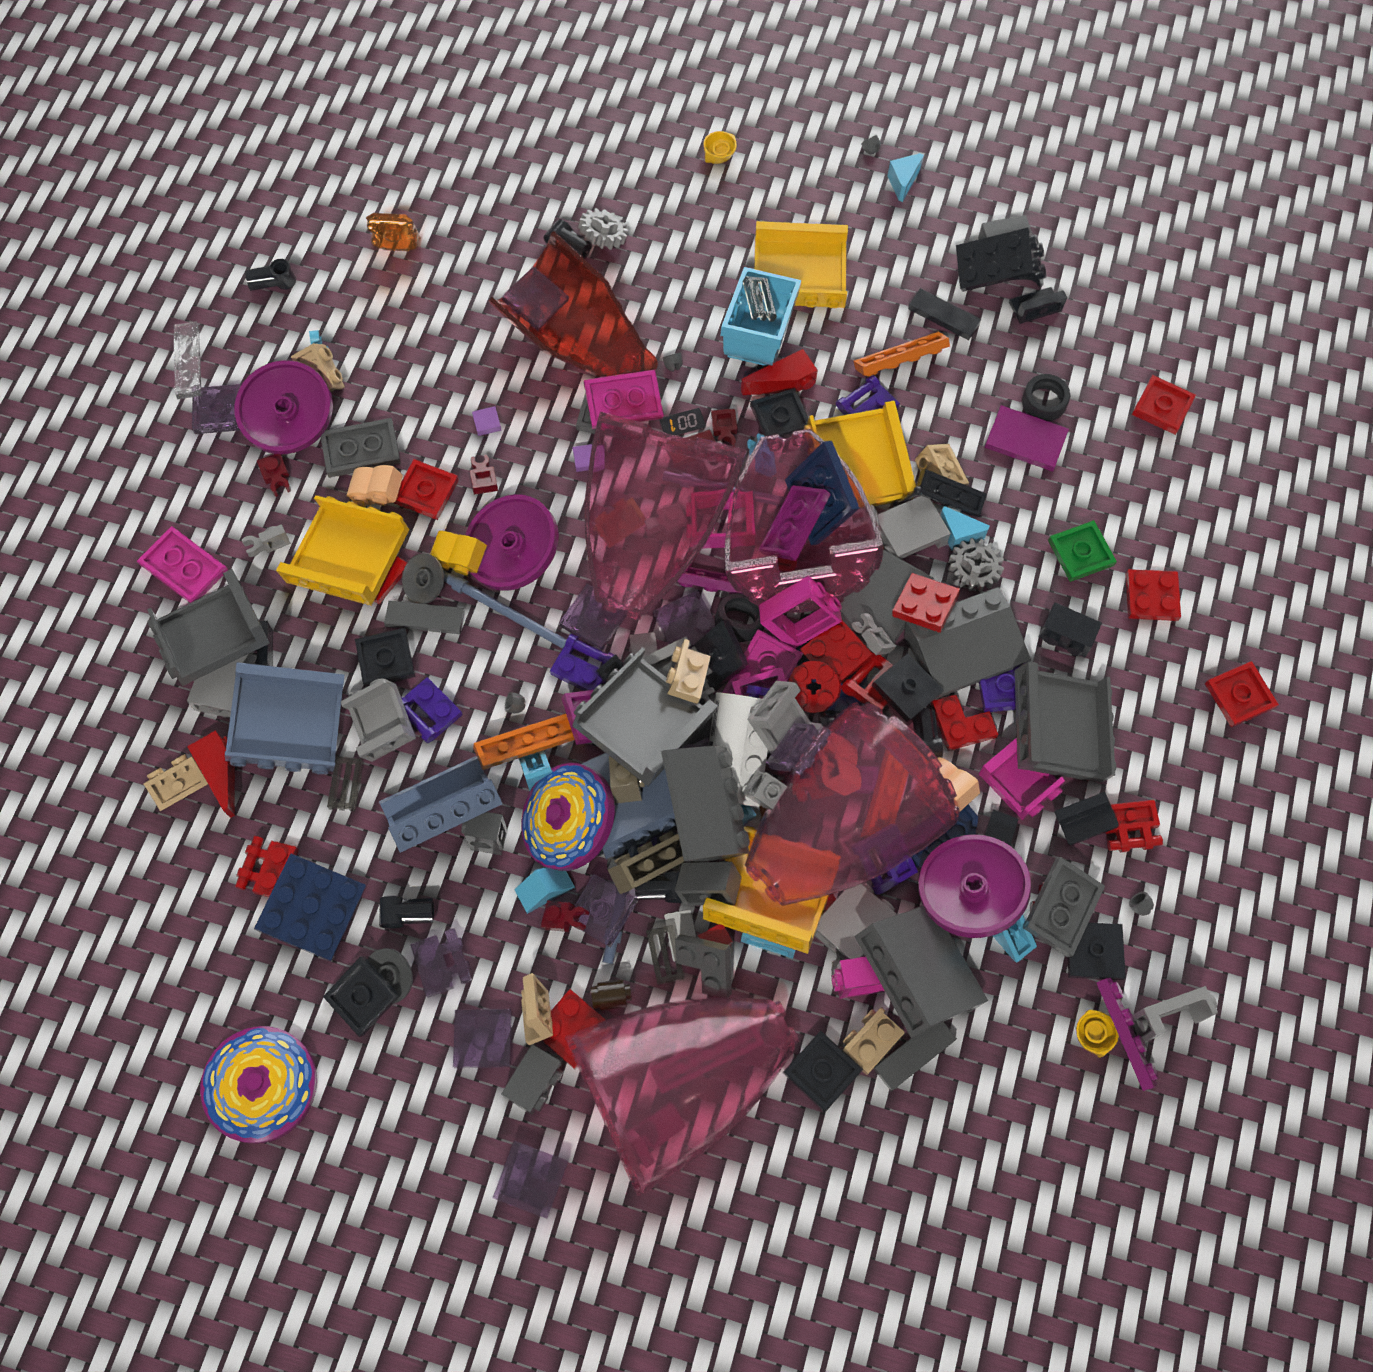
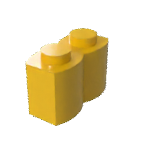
M438 531L430 555L440 562L444 571L453 568L457 573L468 575L469 572H478L487 545L470 536Z

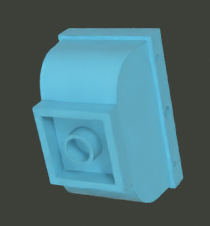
M744 267L721 327L720 336H723L724 354L728 355L727 357L763 366H773L800 291L801 280Z

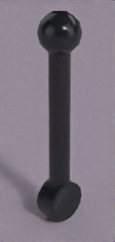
M916 486L913 492L901 500H895L894 507L904 504L914 496H920L923 493L922 487Z

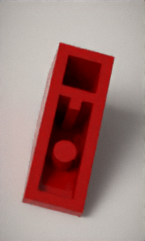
M804 349L773 363V366L769 365L742 378L741 393L743 395L776 394L795 388L797 392L808 390L816 383L818 369Z
M215 730L187 747L222 810L229 818L235 816V766L230 765V761H225L227 736L221 738Z

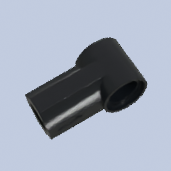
M562 219L557 220L543 237L546 244L553 250L558 251L562 249L579 260H585L592 248L590 241H585L583 237L573 232L572 227Z
M276 259L271 262L270 266L245 271L250 291L275 286L287 290L296 283V277L292 268L285 259Z
M924 708L912 719L914 730L913 748H915L913 756L915 761H933L938 757L943 758V743L941 737H938L935 710Z
M667 872L635 888V899L683 903L675 892L680 872Z
M400 896L380 898L379 927L394 929L401 928L404 924L433 923L434 921L433 898L404 899Z

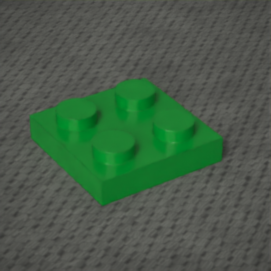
M1094 520L1054 534L1048 539L1070 582L1113 567L1117 562Z

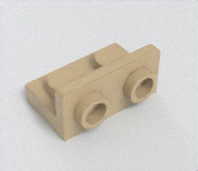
M313 343L291 356L293 361L306 364L318 372L327 384L330 392L345 388L342 382V374L336 369L332 360L333 355L326 345Z
M950 444L927 445L915 458L920 472L921 469H927L964 485L969 484Z
M684 639L681 647L676 646L671 661L675 662V666L670 668L666 678V683L670 684L667 694L698 704L711 656L688 649L690 640Z
M184 754L171 761L173 767L163 771L162 768H159L147 775L149 780L144 783V786L160 811L208 784L193 756L187 758Z
M533 973L523 977L524 989L521 991L525 1042L528 1045L553 1036L549 993Z
M882 1007L877 1012L871 1009L861 1021L865 1024L858 1033L853 1029L843 1040V1043L846 1044L843 1052L859 1065L866 1075L870 1073L905 1033L884 1014L886 1010Z

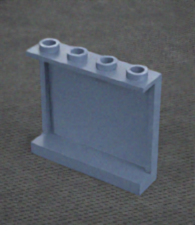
M237 662L225 761H230V765L244 767L247 763L258 764L257 767L262 769H274V766H281L291 772H300L301 769H312V773L323 775L328 774V771L333 772L345 674Z
M607 753L582 763V765L598 771L610 786L609 755ZM665 769L649 787L645 785V787L641 788L642 801L616 804L614 801L615 814L612 830L602 848L606 859L612 856H619L627 849L637 844H644L650 838L660 833H667L677 826Z
M477 756L379 801L390 826L388 829L400 853L502 805L492 780H489L484 770H482Z

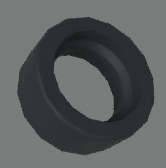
M1052 374L1035 376L1027 383L1022 397L1023 408L1028 415L1045 421L1056 420L1061 417L1067 408L1071 397L1070 389L1066 382L1058 376ZM1047 389L1054 392L1060 399V402L1054 407H1046L1036 402L1032 394L1035 390Z
M729 594L718 605L715 625L719 624L722 620H729L738 642L751 641L757 630H761L763 626L760 623L759 605L761 603L747 594ZM734 610L742 611L748 614L754 623L747 625L737 624L731 621L726 613Z

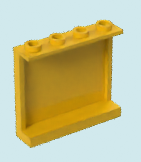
M756 221L754 269L801 280L795 306L845 308L847 299L846 241L848 225Z
M895 401L885 402L882 409L815 421L813 415L809 416L807 425L804 426L806 439L811 441L810 454L824 441L833 442L860 509L872 505L879 506L894 503L895 500H901L913 492L916 483Z
M315 495L314 499L320 508L291 563L280 562L276 571L286 583L372 606L409 532V528L404 522L403 517L395 512L385 513L374 507L365 508L354 502L348 501L345 503L330 496L324 498Z
M745 826L744 830L747 832L750 840L748 846L749 854L725 860L733 862L742 877L735 905H729L706 898L703 905V919L808 954L838 872L840 857L826 850L819 851L808 847L804 843L787 841L776 834L768 835L757 831L753 827Z

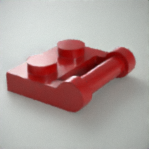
M873 653V657L862 665L850 680L847 679L841 685L842 691L848 696L855 697L861 703L869 702L877 711L881 712L888 702L871 685L890 669L893 664L881 655ZM873 668H878L880 670L868 686L865 689L860 687L859 684Z

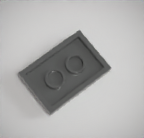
M392 418L325 430L321 435L326 472L329 478L351 474L354 472V469L359 467L374 468L380 465L392 466L401 464Z
M1062 857L1056 858L1023 929L1066 957H1072L1105 885Z

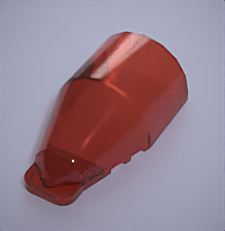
M555 231L550 234L547 246L525 276L500 299L495 300L493 297L489 299V303L544 354L595 377L601 378L657 370V358L644 346L634 326L623 311L621 303L615 297L608 280Z

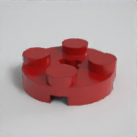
M807 661L795 667L788 681L796 683L799 687L800 692L795 699L802 710L809 713L826 711L837 701L841 692V681L838 674L828 664L821 661ZM813 679H816L817 684H821V689H818L816 694H812V691L808 689V684H811Z

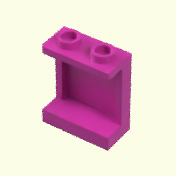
M1017 738L988 761L979 772L983 780L1022 820L1028 815L1032 818L1044 808L1042 803L1045 800L1053 801L1063 792L1060 787L1065 782L1062 777L1057 780L1052 774L1018 769Z

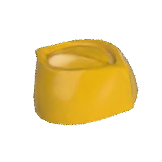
M716 131L707 135L703 144L705 162L712 164L727 162L736 151L737 143L735 136L723 131Z
M1087 1010L1077 1023L1076 1036L1079 1043L1085 1050L1099 1058L1111 1051L1118 1042L1119 1035L1112 1018L1105 1013Z

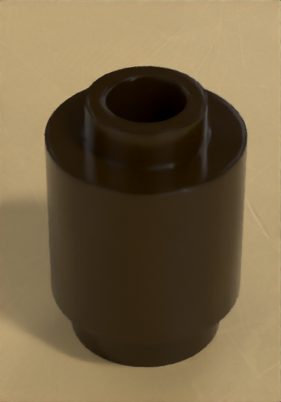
M623 979L599 982L597 986H591L593 1009L600 1008L603 1011L627 1007L626 1001L632 1000L630 984H624Z

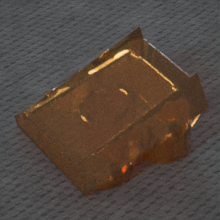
M372 213L366 217L367 228L372 232L371 243L373 246L390 251H409L418 247V241L421 237L413 220L407 215Z

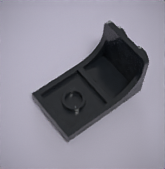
M1029 227L956 245L959 283L962 292L1012 280H1031L1038 287L1044 285L1043 279L1047 275L1045 265L1041 263V257L1044 256L1043 244L1038 242L1037 235H1033Z

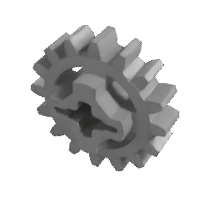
M597 208L594 209V212L587 210L586 214L582 213L578 229H580L579 234L585 235V241L591 240V245H597L601 249L607 246L609 250H612L613 246L619 248L620 244L624 245L628 229H626V223H621V217L616 218L614 217L615 213L610 214L605 209L599 212Z
M970 538L968 545L962 541L959 548L955 547L953 549L952 555L949 558L950 567L948 570L949 572H955L952 577L953 581L959 579L961 581L960 587H963L965 584L969 585V591H972L973 587H977L978 591L982 592L984 585L990 589L993 582L997 583L999 581L1000 575L1004 570V567L1001 566L1004 559L997 558L1000 550L993 551L991 549L993 543H989L986 546L983 539H980L979 543H975L974 539Z

